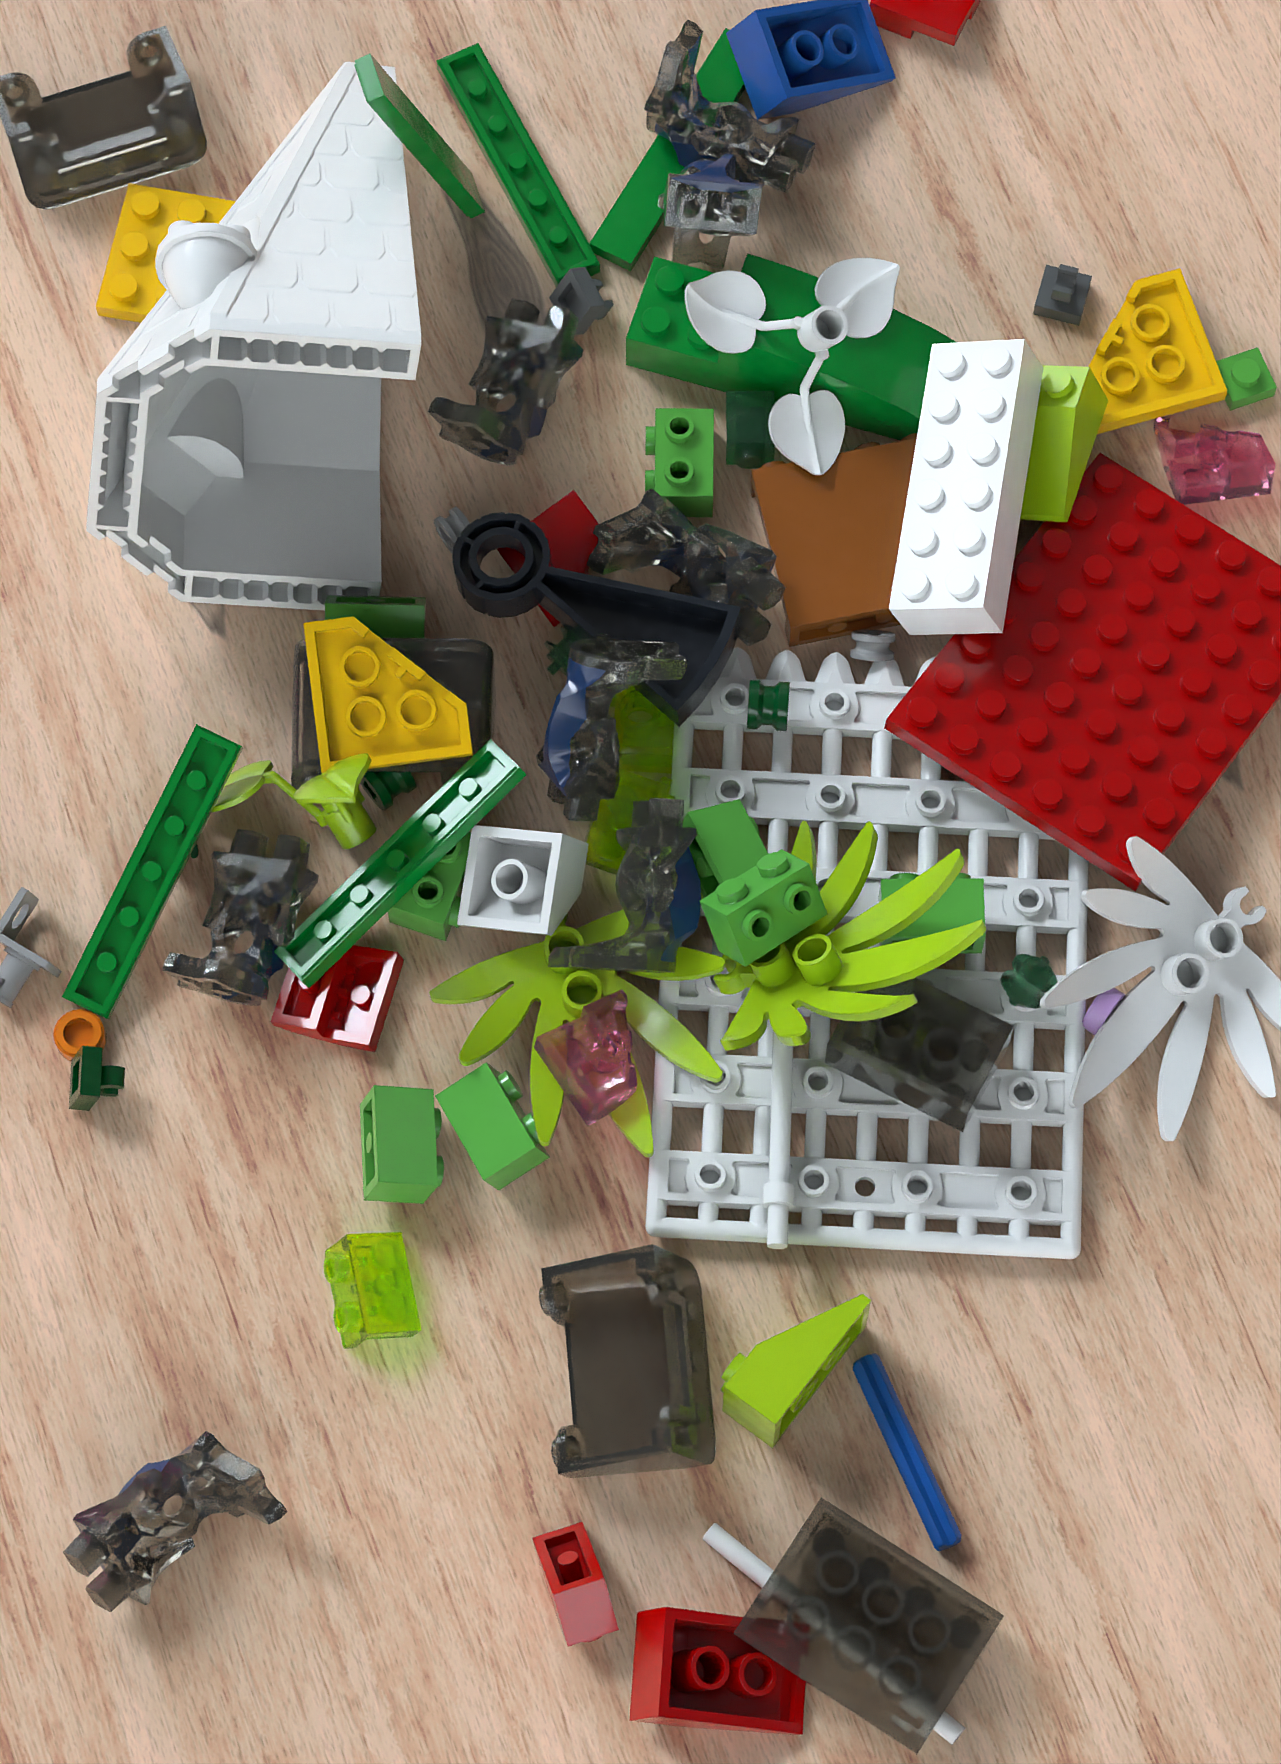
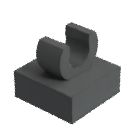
M1060 264L1059 268L1046 265L1033 314L1079 326L1092 276L1078 273L1079 268Z
M585 267L570 268L549 297L569 336L585 334L593 321L603 319L614 305L612 300L603 301L599 293L603 286L602 281L591 279Z

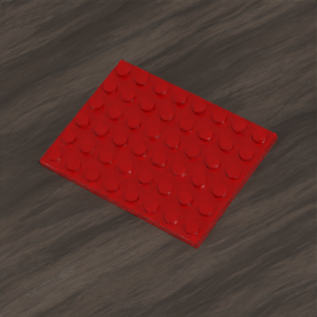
M1100 452L1084 471L1068 522L1044 521L1015 557L1003 633L954 634L886 718L884 729L1136 892L1142 884V879L1137 876L1130 862L1126 847L1127 840L1130 837L1137 836L1164 854L1281 698V565Z

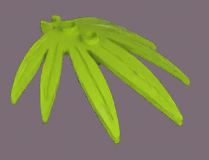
M802 821L791 854L809 863L816 881L817 861L814 836L808 823ZM868 821L820 891L827 911L826 916L746 967L730 957L722 955V958L725 959V968L728 974H715L713 978L720 992L731 995L751 987L724 1037L720 1040L724 1049L736 1050L755 1043L764 1034L768 1019L774 1033L783 1044L787 1046L807 1044L811 1039V1032L803 1016L797 1010L799 1007H805L819 1015L836 1020L867 1021L890 1016L916 1004L918 1001L914 994L891 996L853 992L895 985L929 972L961 953L985 933L986 926L981 919L946 931L869 948L908 927L940 899L964 866V858L960 849H955L914 880L827 935L851 909L869 875L877 847L878 834L872 822Z
M666 898L622 909L577 929L565 925L568 917L567 913L552 936L545 935L544 941L511 950L482 961L430 990V998L434 1003L465 1004L491 997L509 985L514 984L489 1007L470 1032L458 1056L459 1062L463 1066L479 1062L499 1049L518 1029L532 1003L535 1001L541 1003L534 1032L530 1065L531 1104L540 1145L549 1146L562 1110L566 1084V1044L563 1025L569 1023L582 1065L603 1107L624 1136L645 1157L653 1156L652 1127L643 1084L626 1039L609 1009L610 1006H614L629 1026L650 1047L673 1064L708 1081L718 1083L722 1080V1070L693 1034L660 1004L616 974L619 970H623L650 979L684 981L715 975L725 969L724 958L679 946L676 962L671 963L662 973H649L664 951V944H625V942L643 940L663 933L655 923L658 919V908Z

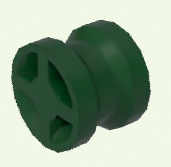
M750 680L747 729L757 730L761 725H771L776 731H787L790 682H779L775 686H764L760 680Z
M405 764L368 769L360 782L368 796L382 810L392 806L394 797L401 792L410 793L417 788L415 779Z

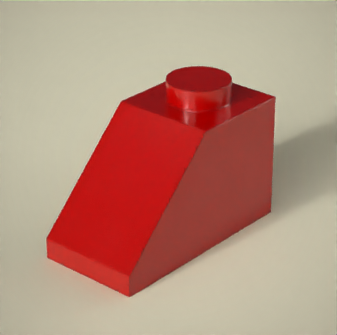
M583 1522L533 1537V1544L567 1646L569 1647L581 1642H592L605 1634L618 1631L619 1628L605 1578Z

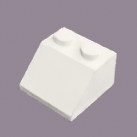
M475 825L471 831L457 925L552 936L581 894L588 843L563 833Z

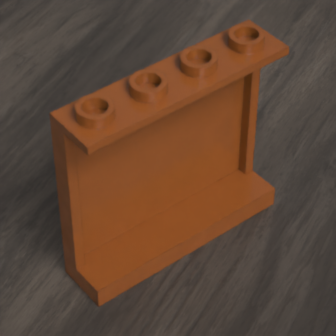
M918 433L910 434L897 442L882 445L877 442H868L857 446L854 450L841 452L832 466L822 475H813L794 462L785 463L784 461L768 462L759 469L751 470L752 498L756 497L771 561L777 558L773 569L786 617L785 633L789 647L852 635L854 630H878L901 625L889 610Z

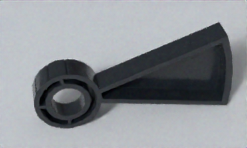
M500 512L482 516L465 527L453 547L452 562L458 590L474 610L483 614L487 613L488 616L505 618L521 615L540 604L678 727L699 707L719 679L733 652L742 627V613L739 606L553 567L549 543L542 529L534 522H530V519L520 514ZM508 547L515 549L524 556L525 561L522 568L516 574L507 578L491 577L480 569L482 559L489 552L497 548Z

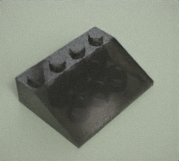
M821 1497L733 1634L917 1755L997 1632L1004 1615Z

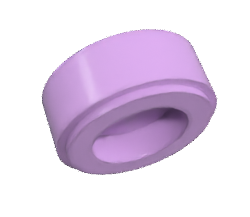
M1112 988L1097 995L1082 1020L1085 1029L1096 1035L1099 1028L1102 1027L1110 1014L1125 997V994L1116 988Z

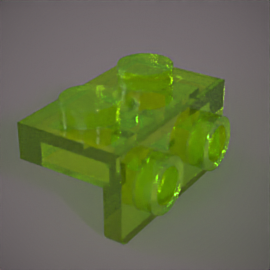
M610 765L606 769L584 842L588 843L586 865L635 881L642 875L645 869L651 871L656 864L661 849V842L655 840L659 824H666L675 803V796L669 794L673 779L663 776L658 781H654Z
M402 1232L346 1234L325 1251L324 1274L326 1280L331 1285L335 1305L333 1314L334 1325L341 1335L344 1349L356 1348L369 1339L413 1337L422 1330Z

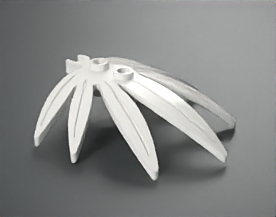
M1134 836L1130 837L1126 842L1132 867L1137 876L1142 879V883L1157 897L1164 900L1166 904L1139 893L1113 888L1084 890L1081 893V900L1091 910L1110 921L1130 927L1158 929L1160 936L1157 939L1120 947L1086 962L1056 983L1041 998L1040 1006L1041 1008H1051L1094 997L1128 981L1148 967H1151V972L1126 994L1094 1036L1077 1071L1068 1103L1071 1108H1079L1113 1082L1147 1048L1169 1021L1181 1002H1183L1184 1006L1174 1024L1165 1048L1157 1092L1160 1136L1164 1141H1174L1185 1118L1197 1083L1210 1028L1214 996L1216 994L1220 998L1221 1018L1225 1036L1237 1065L1261 1097L1272 1098L1276 1096L1274 1076L1267 1045L1257 1015L1246 991L1264 1017L1281 1031V981L1243 943L1241 928L1259 922L1266 913L1263 905L1254 907L1248 914L1242 912L1240 901L1249 892L1246 886L1230 891L1224 899L1223 911L1217 915L1191 881L1168 858L1141 838Z

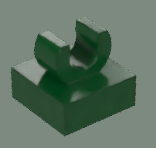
M82 1046L71 1060L69 1109L89 1111L100 1096H117L118 1089L124 1088L125 1068L113 1065L102 1066L103 1048Z

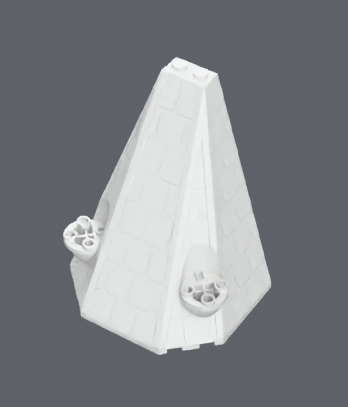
M355 62L343 63L219 224L192 223L180 220L169 226L168 235L158 245L155 258L157 276L166 288V292L97 379L86 531L98 540L107 536L121 547V557L144 575L148 576L154 572L168 582V593L180 602L325 611L327 595H380L382 583L380 518L381 378L416 380L421 350V326L403 144L366 102L354 66ZM382 66L396 83L395 67Z

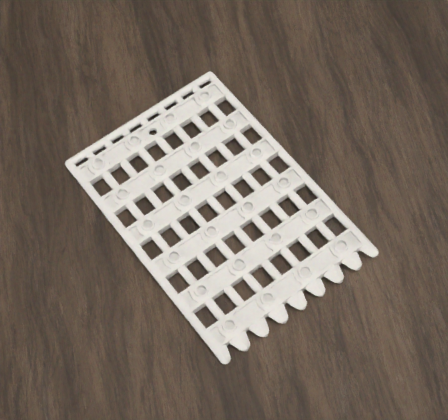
M739 647L734 648L719 679L703 702L680 727L674 723L668 830L679 829L687 812L740 799L748 816L752 817L757 825H769L767 852L770 854L781 849L787 852L789 826L800 827L801 822L806 821L809 827L819 828L816 884L820 892L837 866L839 829L862 830L868 821L872 822L878 834L874 860L858 898L839 923H848L879 903L878 896L881 879H890L892 875L898 873L921 875L938 863L939 834L969 835L968 874L971 878H984L986 930L1016 932L1015 973L985 971V937L982 953L965 954V970L933 969L895 985L853 992L891 996L914 994L918 1001L911 1007L890 1016L861 1021L859 1062L829 1060L831 1018L819 1015L805 1007L797 1008L803 1017H810L811 1039L809 1041L808 1059L793 1058L791 1113L806 1114L804 1157L790 1156L789 1183L793 1184L795 1188L794 1208L790 1209L789 1212H801L802 1216L801 1224H788V1244L1074 1259L1078 1257L1081 1251L1084 1105L1079 1108H1071L1068 1101L1074 1079L1085 1055V1027L1082 1020L1086 1014V999L1051 1008H1041L1040 1000L1062 978L1087 962L1088 906L1081 900V893L1084 890H1088L1089 861L1069 849L1068 880L1038 879L1039 839H1055L966 781L941 780V765L921 753V779L891 778L892 739H901L884 729L886 718L911 688L904 686L899 666L895 660L874 661L865 683L855 684L849 662L843 655L835 652L823 660L815 682H808L805 680L799 658L793 652L784 650L773 659L766 679H756L750 656ZM935 657L927 660L921 666L916 681ZM750 680H760L764 686H775L779 682H790L787 731H776L771 725H761L757 730L747 729ZM694 729L724 731L722 769L692 768ZM743 732L773 733L771 772L741 770ZM793 734L823 736L821 774L791 773ZM843 737L872 738L871 777L841 775ZM889 831L919 833L917 873L887 871ZM669 836L667 842L664 898L668 897L673 891L676 874L675 864L679 858L678 849ZM989 837L1019 838L1018 878L988 876ZM701 906L700 916H705ZM834 928L827 935L834 932ZM662 933V944H664L665 936ZM1037 933L1067 935L1066 975L1036 974ZM713 938L712 954L722 957L723 953L718 951ZM878 943V944H876V945H874V946H871V947H869V948L878 947V946H880V943ZM725 968L718 974H728V971ZM715 975L684 981L660 980L658 1004L677 1020L678 1010L709 1012L707 1051L722 1070L723 1078L718 1083L700 1078L678 1067L655 1051L651 1120L654 1154L649 1157L646 1231L650 1236L660 1238L767 1243L768 1209L763 1207V1185L769 1182L773 1029L770 1020L768 1019L767 1028L758 1040L757 1056L727 1055V1050L724 1049L720 1040L728 1030L729 1013L738 1012L751 987L745 988L739 993L728 995L720 992L713 979ZM881 1021L912 1022L911 1064L880 1063ZM932 1023L963 1025L962 1067L931 1065ZM983 1026L1014 1027L1013 1070L982 1068ZM1034 1029L1065 1030L1064 1072L1033 1071ZM673 1107L704 1108L701 1152L670 1150ZM724 1110L755 1111L753 1154L722 1153ZM826 1115L857 1117L856 1160L825 1158ZM878 1118L909 1119L907 1162L876 1161ZM929 1120L960 1122L959 1165L928 1164ZM980 1123L1011 1125L1010 1168L979 1166ZM1032 1126L1063 1127L1062 1171L1031 1169ZM860 1180H869L874 1185L875 1191L870 1196H861L855 1190L856 1183ZM667 1205L698 1207V1219L667 1217ZM719 1208L750 1210L749 1222L718 1220ZM822 1214L853 1215V1227L823 1226ZM874 1216L905 1218V1230L874 1228ZM926 1219L957 1221V1233L925 1231ZM978 1222L1009 1223L1008 1235L977 1234ZM1029 1225L1061 1226L1060 1238L1030 1237Z

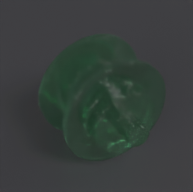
M564 625L560 627L563 639L558 644L550 641L544 643L549 650L546 656L551 664L547 667V671L551 675H554L559 670L567 676L571 644L577 640V645L571 657L572 661L580 663L583 659L592 662L597 660L592 650L573 631Z
M1028 954L1015 956L1012 962L1014 970L1005 971L1000 978L1001 985L1010 998V1004L1013 1006L1019 1004L1033 1009L1041 1008L1040 1000L1045 995L1044 992L1047 993L1058 983L1056 975L1048 965L1050 963L1048 958L1044 956L1039 958Z

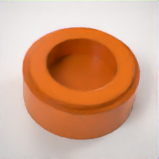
M84 1009L69 1011L55 1025L53 1033L55 1044L60 1054L69 1061L74 1058L82 1046L101 1047L103 1049L105 1047V1028L100 1018L91 1011Z

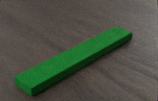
M727 28L719 37L672 112L681 127L688 131L698 128L702 134L708 135L712 141L746 89L726 35L729 31ZM659 135L656 137L589 243L594 254L630 272L685 186V183L670 177L689 175L694 172L689 169L683 170L685 167L679 164L673 144L666 138Z
M479 43L436 60L439 74L555 287L558 286L570 268L585 267L590 277L600 273L598 259Z
M370 53L355 60L356 64L354 66L366 102L467 217L469 216L471 219L485 213L472 172Z
M196 724L62 995L63 998L106 1019H110L242 752L243 747Z
M490 739L274 952L310 988L527 774Z

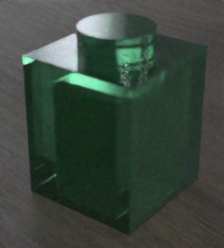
M726 391V465H737L744 469H756L768 462L774 461L775 445L771 440L768 427L769 414L775 404L774 391Z

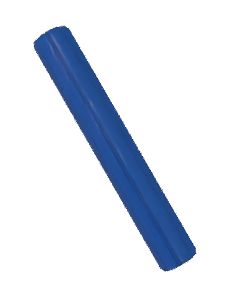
M873 1353L859 1358L853 1363V1372L934 1548L937 1551L947 1550L961 1542V1532L880 1357Z

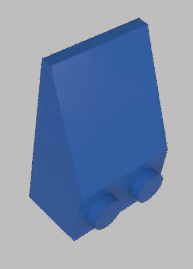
M814 0L759 9L752 12L726 33L757 120L800 112L892 82L896 79L868 0Z

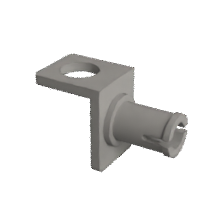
M24 887L20 888L0 920V943L5 946L4 951L8 953L0 965V1002L9 1008L12 1007L13 1001L33 970L39 971L42 968L57 978L62 972L47 960L14 941L39 901L34 894ZM21 908V910H20L18 916H17V917L15 918V920H14V917L16 916L17 912H18L19 909Z

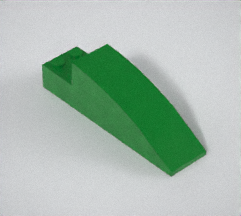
M747 253L741 272L751 276L759 284L766 300L764 314L759 320L768 322L793 319L797 316L803 318L822 307L815 296V287L819 277ZM654 256L626 336V365L773 406L785 395H800V385L816 355L815 352H811L801 345L796 329L771 331L756 329L755 341L752 347L743 353L731 354L714 349L694 329L688 317L685 304V289L690 282L714 274V272ZM893 309L888 323L876 335L868 338H852L846 335L841 342L828 348L829 357L823 361L810 386L809 395L820 390L830 391L836 396L842 406L845 426L901 441V439L910 434L918 433L932 344L958 342L936 329Z

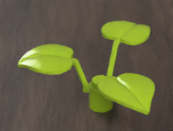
M362 753L340 760L326 772L308 780L298 790L278 773L271 771L274 766L270 760L246 765L230 774L211 813L235 806L253 795L263 784L273 783L313 815L320 827L328 825L342 849L353 848L370 838L377 829L362 805L365 798L359 790V784L371 764V758L367 753ZM313 803H321L324 810L321 811Z

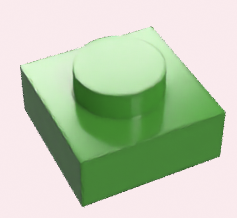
M1258 347L1216 361L1227 388L1225 401L1230 411L1275 395L1276 384Z

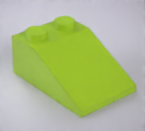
M1042 365L1043 373L1020 520L1068 522L1108 399L1090 367Z
M861 1294L755 1345L747 1357L739 1353L731 1361L721 1377L725 1381L721 1388L723 1392L722 1411L773 1448L865 1329L871 1300L864 1294Z

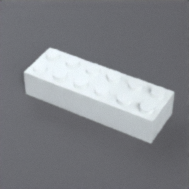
M1025 339L932 344L889 610L909 635L1003 633L1043 366Z

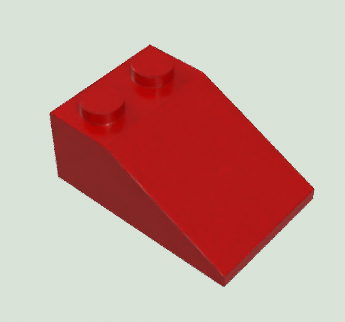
M661 1607L637 1612L629 1721L677 1727L803 1735L809 1626L673 1607Z

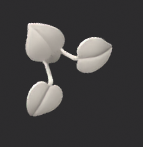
M852 258L837 262L822 272L817 281L815 296L822 307L803 318L797 316L793 319L768 322L759 320L764 314L766 300L759 284L751 276L738 271L726 270L690 282L685 289V304L688 317L699 336L714 349L731 354L743 353L752 347L755 341L756 329L771 331L794 328L797 330V336L801 345L805 349L815 352L816 356L800 385V395L788 394L780 398L774 404L769 414L768 427L771 440L782 455L813 475L824 474L832 466L839 454L845 432V417L842 406L833 393L820 390L809 395L810 386L823 361L829 357L828 348L841 342L846 335L852 338H868L876 335L886 326L893 310L895 286L900 266L890 261L875 258Z

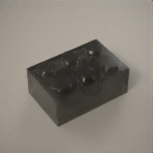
M916 977L883 988L855 992L891 996L914 994L918 1002L905 1010L879 1019L867 1021L840 1020L827 1043L825 1064L964 1132L1009 1046L1014 1026Z

